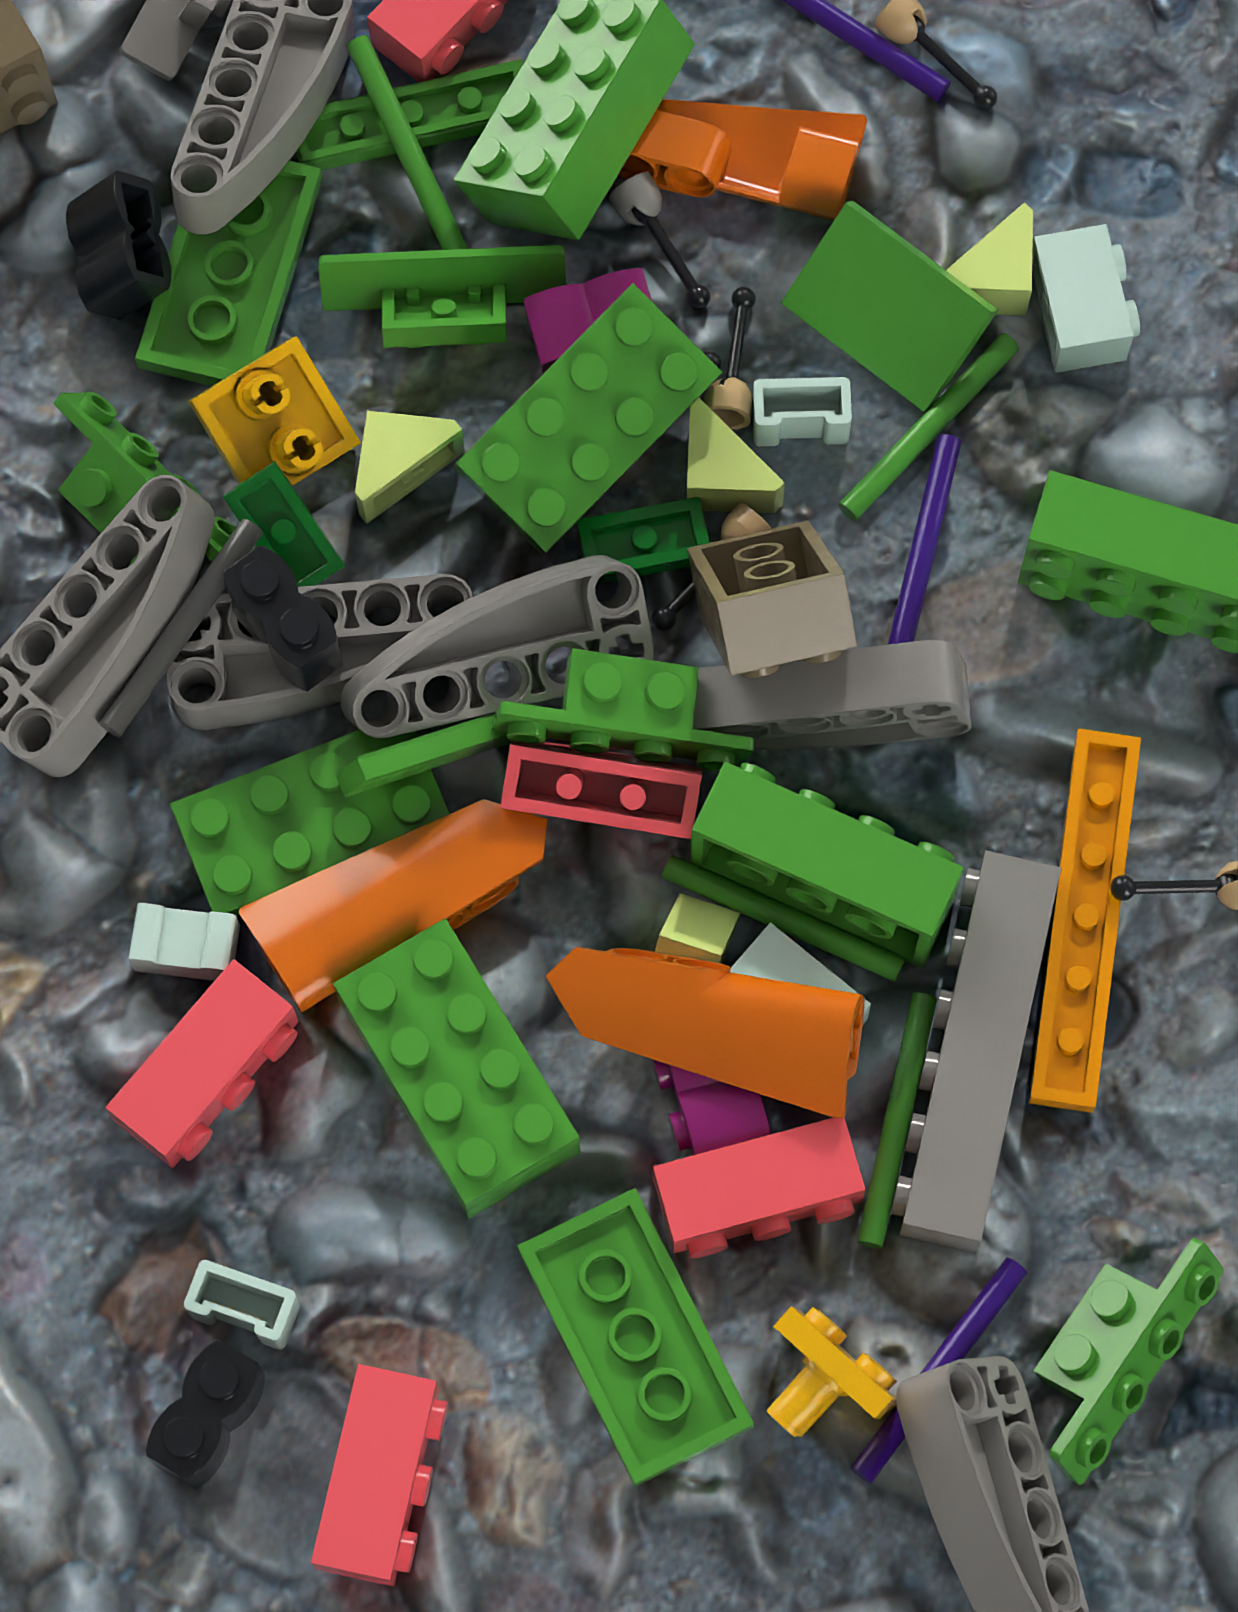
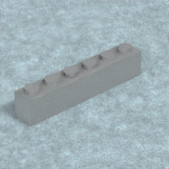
M985 850L980 870L967 868L959 904L960 906L971 908L967 930L954 928L946 966L957 968L958 971L953 992L940 990L932 1026L944 1030L939 1053L927 1051L919 1089L931 1092L926 1116L913 1113L905 1147L906 1152L915 1153L917 1157L912 1178L899 1176L891 1214L903 1217L899 1236L976 1253L979 1248L1061 867Z

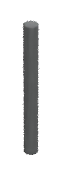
M247 519L241 520L100 720V726L119 738L122 736L225 589L226 584L223 571L251 552L263 535V531L253 522Z

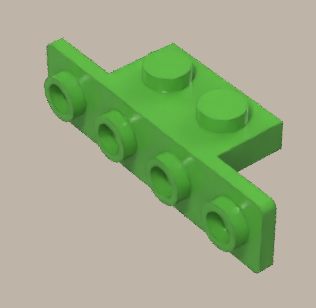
M561 245L322 255L319 257L318 265L323 309L326 311L382 309L384 348L507 343L506 303H523V299L535 293L566 285L565 249Z
M90 391L87 393H60L53 402L93 443L58 491L100 533L105 530L140 488L154 477L172 475L200 495L199 491L189 481L181 476L171 474L157 460L159 453L149 441L138 434L130 433L115 418L117 415L116 409L102 396ZM180 506L173 512L171 518L176 515ZM214 516L213 531L205 553L211 561L214 560L236 529L234 525L219 516ZM138 554L132 559L131 564L134 563Z
M573 648L568 655L562 709L503 701L497 708L492 722V730L507 732V738L517 743L541 744L545 742L546 738L569 741L571 742L570 747L584 753H605L609 751L610 747L634 751L633 756L636 759L646 762L664 763L671 761L672 757L697 760V767L714 772H720L724 761L734 766H741L742 763H745L753 753L755 740L751 737L693 729L699 667Z
M1192 1238L1158 1289L1105 1263L1033 1370L1043 1383L1081 1403L1049 1452L1050 1458L1071 1481L1082 1485L1091 1471L1098 1468L1105 1461L1110 1451L1111 1441L1128 1415L1133 1414L1140 1408L1146 1397L1148 1385L1164 1361L1173 1357L1178 1351L1183 1340L1184 1331L1200 1307L1206 1305L1215 1295L1220 1277L1223 1274V1267L1206 1243Z

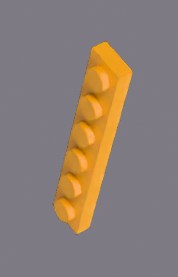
M1078 728L1075 736L1059 860L1061 872L1052 914L1029 1104L1093 1113L1096 1108L1121 901L1112 896L1110 884L1115 877L1125 874L1141 737Z

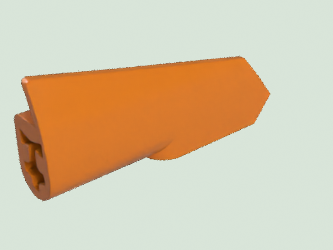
M662 99L617 177L627 180L637 174L649 172L658 187L667 191L703 198L713 195L718 190L834 221L844 206L864 137L867 118L863 114Z
M484 799L242 906L239 909V915L256 938L262 954L284 989L302 1013L335 992L334 982L446 918L454 931L505 899L518 887L520 882L519 876L544 861L548 819L527 812L500 808L501 804Z
M575 947L546 975L559 1001L583 1037L833 1118L842 1119L846 1115L847 1080L856 1073L864 1018V996L862 994L731 973V967L717 962L629 948H614L600 951Z

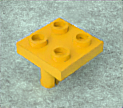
M297 336L288 339L188 401L238 484L276 460L291 484L295 485L361 444Z
M791 1306L773 1326L805 1355L802 1361L806 1366L766 1410L773 1419L794 1437L799 1436L802 1438L839 1396L846 1398L850 1396L877 1420H884L897 1405L896 1396L889 1391L897 1380L870 1355H866L863 1352L855 1360L840 1346L847 1335L819 1309L817 1310L812 1307L804 1314L802 1311Z

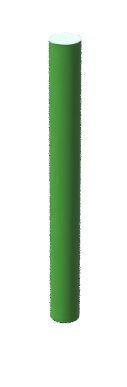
M363 35L351 40L346 44V48L442 250L469 249L368 36Z
M1001 333L838 503L839 509L845 516L853 521H857L1019 351V346L1012 337Z
M674 855L669 857L662 872L661 878L766 925L771 922L788 935L891 981L896 982L905 962V958Z
M915 992L911 996L857 1239L858 1244L869 1248H883L936 1008L937 998L925 993Z

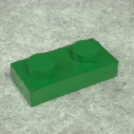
M276 460L223 494L222 497L239 522L242 519H247L263 531V535L255 546H264L279 555L291 569L298 587L318 585L345 567L344 561Z
M700 497L577 520V531L583 558L593 555L608 556L631 566L639 577L690 567L687 548L710 543ZM609 571L603 574L598 579L596 585L618 581L616 573Z

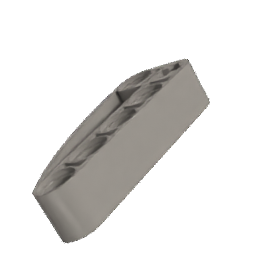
M233 0L171 169L170 178L175 216L178 224L183 229L194 234L206 235L216 232L225 226L268 186L303 143L322 113L349 56L346 44L354 39L353 0Z
M160 475L145 483L0 648V742L12 754L51 777H63L74 772L108 731L100 726V720L191 593L201 569L213 531L215 517L210 504L181 480L172 475ZM180 506L176 515L171 518L173 512ZM138 554L134 563L129 566L132 559ZM96 602L92 611L88 613V610L90 609L92 604ZM54 650V652H53V654L51 655L50 659L46 661V659H47L48 655L50 654V652ZM50 735L49 741L42 748L45 739Z
M593 555L534 572L461 602L408 633L381 652L345 684L341 693V709L344 716L366 735L374 738H388L494 713L503 701L532 704L564 696L567 669L559 676L549 677L546 671L548 656L560 647H567L569 653L573 648L608 654L610 647H617L615 638L618 636L628 640V648L619 650L621 656L653 660L654 645L643 586L639 575L631 566L605 555ZM614 571L618 578L616 594L610 600L598 602L595 595V586L598 579L603 574ZM499 661H507L510 668V676L507 683L501 689L487 691L485 686L487 670ZM445 675L449 681V691L446 698L436 705H426L423 699L425 685L432 678ZM375 690H385L388 696V705L385 712L373 720L363 719L361 705L364 698Z
M449 574L298 587L299 593L310 597L327 614L337 618L334 627L343 660V666L308 692L294 686L280 673L272 659L268 644L243 634L245 628L234 613L229 594H220L198 626L204 629L201 630L202 639L187 641L167 670V686L177 716L185 725L192 729L210 730L285 718L341 703L343 688L354 675L392 644L420 625L433 619L434 617L431 615V612L437 605L445 602H452L458 605L472 598L471 588L463 579ZM381 608H392L400 614L395 622L387 626H376L368 621L370 615ZM209 684L215 688L212 697L205 702L197 704L184 700L185 694L194 685Z
M922 640L841 650V655L834 660L823 663H807L802 659L778 665L779 668L776 672L758 678H745L741 674L731 676L726 665L701 667L698 670L693 729L754 738V750L897 743L952 737L966 733L971 729L967 665L957 647L947 641Z
M1002 1356L958 1359L901 1381L897 1387L896 1404L910 1454L943 1544L974 1611L1089 1612L1025 1383L1014 1363Z

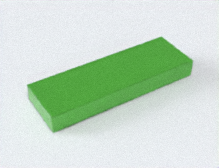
M492 713L358 756L344 767L336 778L345 798L510 744L512 741L507 738V732L492 730L493 716L495 714Z

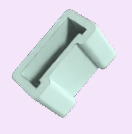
M846 377L756 380L753 387L752 409L754 444L756 446H776L779 444L780 439L823 438V442L827 445L846 444L849 441L852 420L850 380Z
M138 903L128 960L133 970L139 972L215 981L236 957L240 932L239 921L236 915L230 913H205L165 908L156 904Z
M202 1260L197 1267L185 1298L184 1307L191 1318L208 1325L215 1324L217 1319L255 1332L262 1344L281 1350L287 1344L300 1309V1303L295 1292L291 1289L208 1260Z

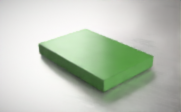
M854 201L844 204L781 301L782 305L923 412H926L939 399L998 311L997 308Z

